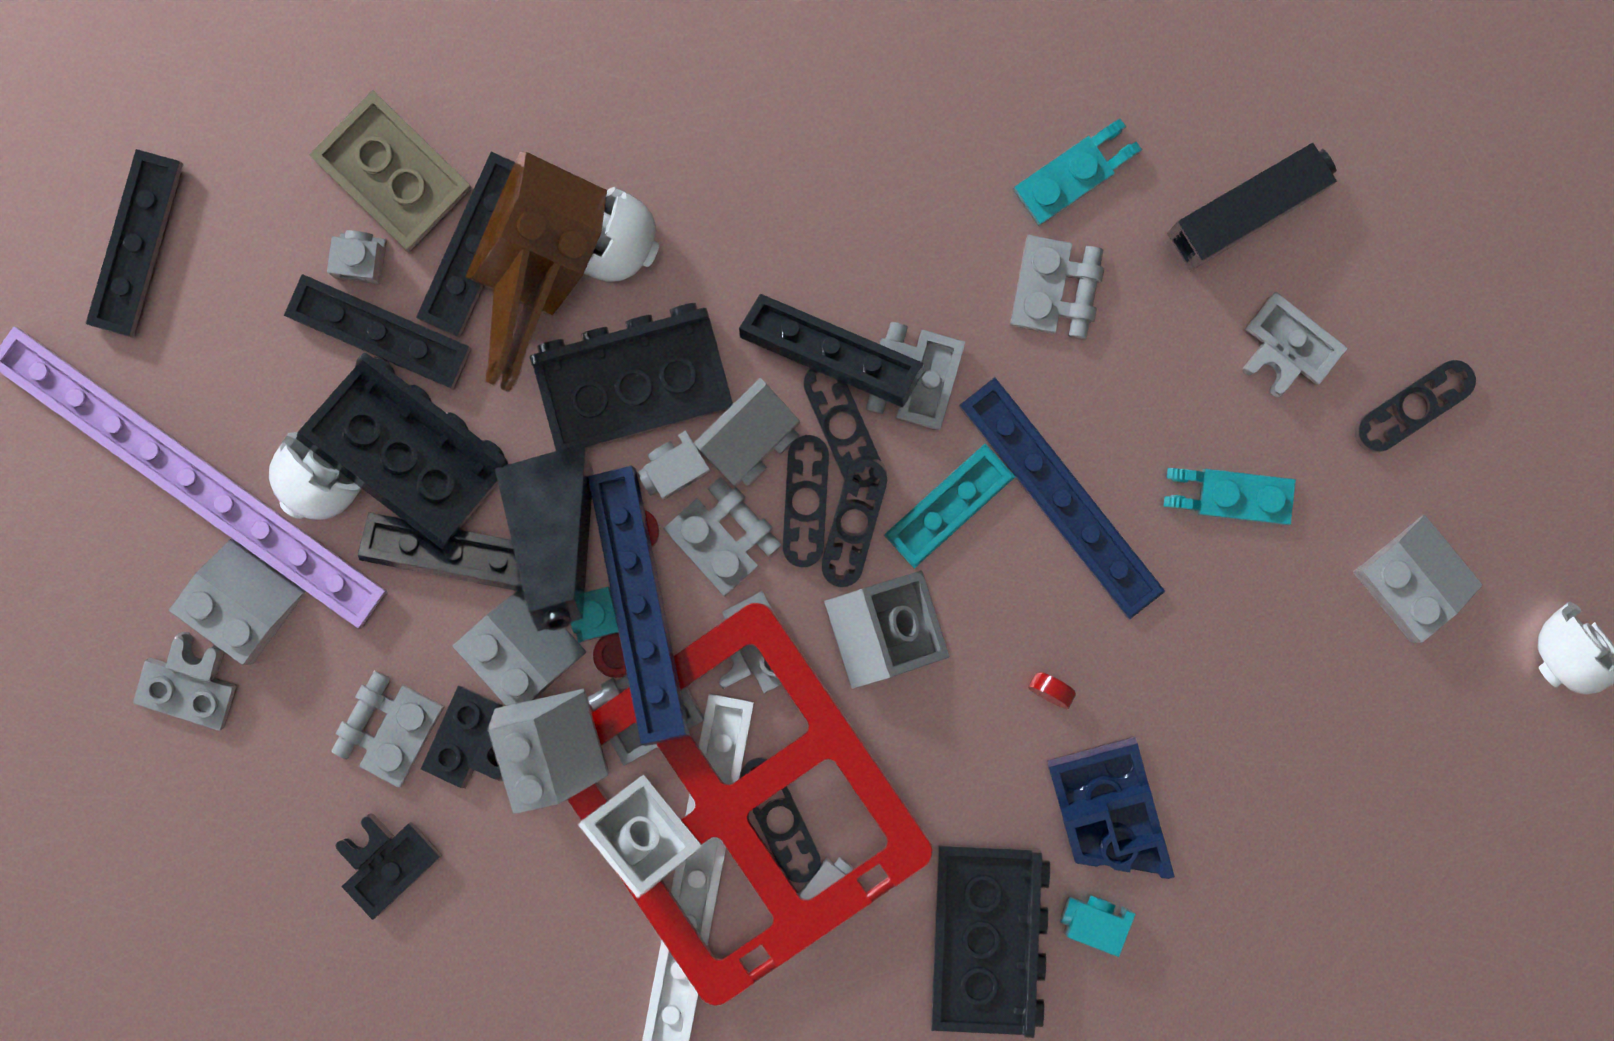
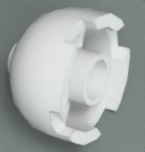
M616 187L607 190L602 233L584 274L606 282L622 281L635 275L642 265L649 267L657 255L659 243L654 241L656 226L653 215L645 204L631 194Z
M298 432L288 433L276 451L269 467L270 484L275 496L280 501V507L288 515L297 519L305 517L323 520L342 513L353 502L361 488L296 439Z
M1570 601L1543 624L1538 636V650L1544 663L1539 666V669L1555 688L1563 683L1575 693L1587 695L1601 692L1614 684V644L1595 622L1592 625L1589 623L1583 624L1576 617L1581 613V608Z

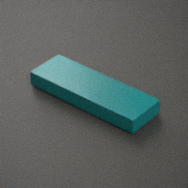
M985 443L888 530L884 536L915 569L1016 476Z

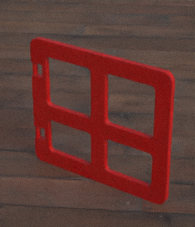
M762 603L746 605L674 655L680 689L682 691L746 645L752 644L758 648L809 724L808 731L733 784H725L720 779L691 735L657 743V746L695 801L694 810L682 818L681 821L701 845L714 837L722 840L772 914L774 919L772 926L727 957L718 959L711 953L663 879L648 892L637 898L620 877L701 999L707 1004L714 1006L726 1003L886 892L921 870L929 863L933 854L932 844L778 618L767 605ZM630 687L592 712L601 746L634 723H637ZM831 759L838 765L887 837L888 844L886 848L813 898L803 899L750 823L749 813L822 761ZM597 782L567 799L581 821L609 801ZM880 864L888 878L869 891H866L858 878ZM762 944L770 958L749 972L741 958Z

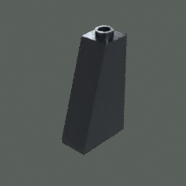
M1311 143L1177 221L1168 231L1167 235L1191 272L1330 188L1337 182L1333 175L1337 172L1336 166L1324 149L1318 151L1315 144Z
M582 443L505 465L503 468H495L528 612L537 631L545 629L560 630L570 625L573 621L583 619L592 500L588 476L593 475L594 472Z

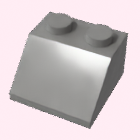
M759 378L694 444L734 487L741 481L749 486L765 471L767 466L762 461L774 449L779 454H782L800 436L794 430L800 424V420L772 389Z
M1426 515L1418 518L1353 572L1411 643L1424 642L1458 614L1483 586Z
M231 538L195 573L169 611L240 664L252 665L306 591Z
M922 570L824 601L852 689L949 658Z
M516 591L488 613L453 645L454 649L506 706L536 699L586 653V650L566 628L537 631L528 612L524 592Z
M585 689L495 708L488 731L513 814L557 805L608 776V768Z

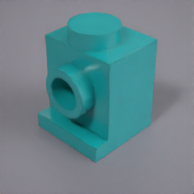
M610 587L585 592L583 619L570 623L573 633L577 636L578 643L619 632Z
M1090 895L1088 902L1069 897L1063 909L1060 923L1066 925L1063 933L1068 938L1119 957L1136 914L1123 906L1120 914L1113 913L1116 907L1115 904Z

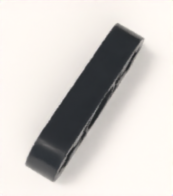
M1451 360L1428 372L1358 420L1355 427V437L1358 444L1366 451L1373 453L1388 450L1470 396L1476 385V376L1473 369L1463 361ZM1446 370L1451 374L1459 372L1463 376V380L1459 383L1461 391L1458 393L1455 389H1450L1437 396L1444 402L1439 407L1435 394L1424 384L1429 381L1432 389L1437 388L1447 380ZM1412 393L1421 395L1427 402V412L1424 417L1418 420L1409 418L1403 410L1404 399ZM1392 406L1395 418L1406 429L1401 432L1399 424H1396L1383 433L1386 440L1383 444L1379 439L1370 441L1366 435L1371 430L1369 422L1373 420L1374 423L1380 424L1393 417L1386 410Z
M810 368L804 378V391L841 475L845 479L848 466L853 461V458L849 451L844 456H841L837 449L838 447L850 446L860 437H863L866 446L857 447L860 456H872L879 460L880 457L848 385L837 380V383L832 386L835 400L837 401L842 396H845L848 404L834 406L823 415L819 406L828 405L826 397L822 391L814 393L811 388L817 382L816 374L820 372ZM847 413L854 418L856 430L851 437L839 439L831 433L829 422L834 415ZM873 468L869 469L870 477L866 480H862L859 474L853 476L860 480V488H867L870 483H875L878 478L874 477Z
M804 435L793 441L788 451L783 553L792 565L800 568L816 564L820 560L824 549L829 451L826 444L820 438L813 435ZM807 443L814 444V451L822 453L821 461H814L812 465V476L822 475L820 485L812 481L793 483L794 473L803 476V461L795 459L796 452L803 451ZM803 488L812 489L819 497L817 510L809 515L798 513L792 504L794 494ZM792 518L800 522L819 520L818 530L809 528V542L816 543L817 549L816 552L808 553L807 560H799L797 552L790 551V543L797 542L800 533V527L790 528V520Z
M872 456L858 457L848 466L822 559V572L825 579L837 587L851 586L861 577L887 486L886 468L879 459ZM865 467L873 468L874 477L880 479L878 484L870 483L868 486L866 500H875L873 506L859 499H846L848 493L857 498L860 480L853 476L855 472L863 473ZM852 509L862 511L868 519L867 527L860 533L847 532L841 524V518L844 513ZM836 537L850 544L863 543L861 549L852 545L849 563L854 565L855 568L854 570L846 569L844 575L836 574V566L830 564L831 559L839 560L843 549L842 542L834 543Z
M758 757L748 761L740 773V778L752 771L754 766L762 764L768 758ZM786 786L782 789L785 798L774 799L768 802L762 809L757 806L752 811L777 863L788 879L793 882L803 883L811 880L818 872L821 859L790 790ZM775 807H785L793 814L794 823L787 832H774L767 824V815ZM799 830L805 838L803 840H796L802 854L810 852L813 857L808 862L809 871L801 874L798 868L789 869L787 863L792 860V853L788 845L782 850H779L776 845L777 841H785L792 838Z

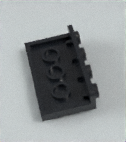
M688 303L670 309L671 317L653 321L652 315L640 316L626 321L627 329L609 333L608 327H601L582 333L583 341L565 345L563 339L537 345L538 353L530 355L529 358L534 368L556 451L582 443L586 449L728 410L733 405L707 308L697 309L696 303Z
M363 353L357 359L355 368L301 427L296 437L298 441L441 549L447 545L498 484L495 468H503V466L508 465L504 453L495 443L489 440H481L468 430L466 423L459 416L451 412H444L432 403L430 396L422 388L407 384L395 375L394 369L385 360L379 357L373 358L367 353Z
M938 845L931 1031L1024 1035L1025 1038H1034L1035 1027H1043L1044 999H1036L1037 981H1045L1046 953H1038L1039 934L1047 935L1048 907H1041L1040 899L1041 888H1049L1050 861L1042 860V852L1039 849Z

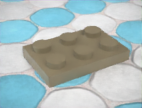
M373 90L309 154L408 252L472 188L456 170Z

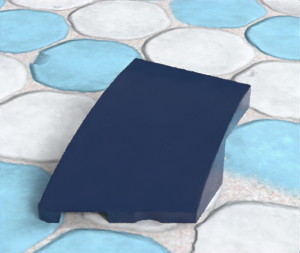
M1136 737L1047 761L1076 864L1094 867L1107 865L1114 870L1130 872L1132 869L1156 873L1165 879L1175 877Z

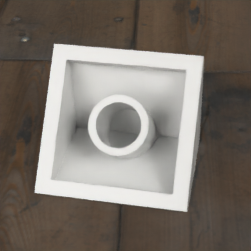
M644 775L578 824L637 898L652 889L702 847Z

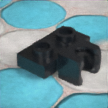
M458 686L421 770L459 788H466L474 770L492 779L503 781L488 731L495 708L502 707L503 705L463 686Z
M370 813L361 820V825L369 836L366 847H359L349 838L338 841L335 847L355 870L358 869L341 887L374 920L442 855L412 823H408L394 837L375 815Z

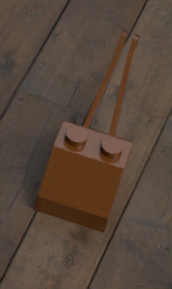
M519 152L465 276L476 283L494 290L489 359L485 381L494 386L502 376L500 388L506 392L511 391L518 380L528 345L541 313L554 315L583 276L602 233L607 195L606 189L528 152ZM523 303L524 306L514 334L519 304Z

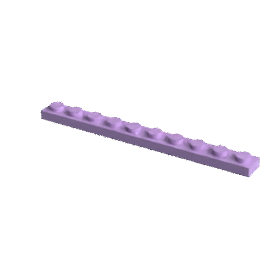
M14 326L1 343L0 373L355 627L361 628L387 593L381 586L20 328Z

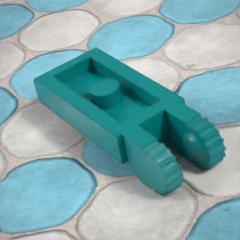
M1121 118L1102 129L1092 138L1090 136L1086 137L1013 188L1038 226L1112 177L1115 173L1114 170L1142 151L1139 144L1134 142L1119 150L1118 154L1107 161L1098 149L1108 140H1113L1119 136L1122 130L1125 129L1126 126Z
M1168 468L1167 479H1172L1173 482L1201 483L1200 498L1196 500L1180 495L1165 496L1163 507L1198 511V515L1291 525L1296 479L1203 469L1202 472Z

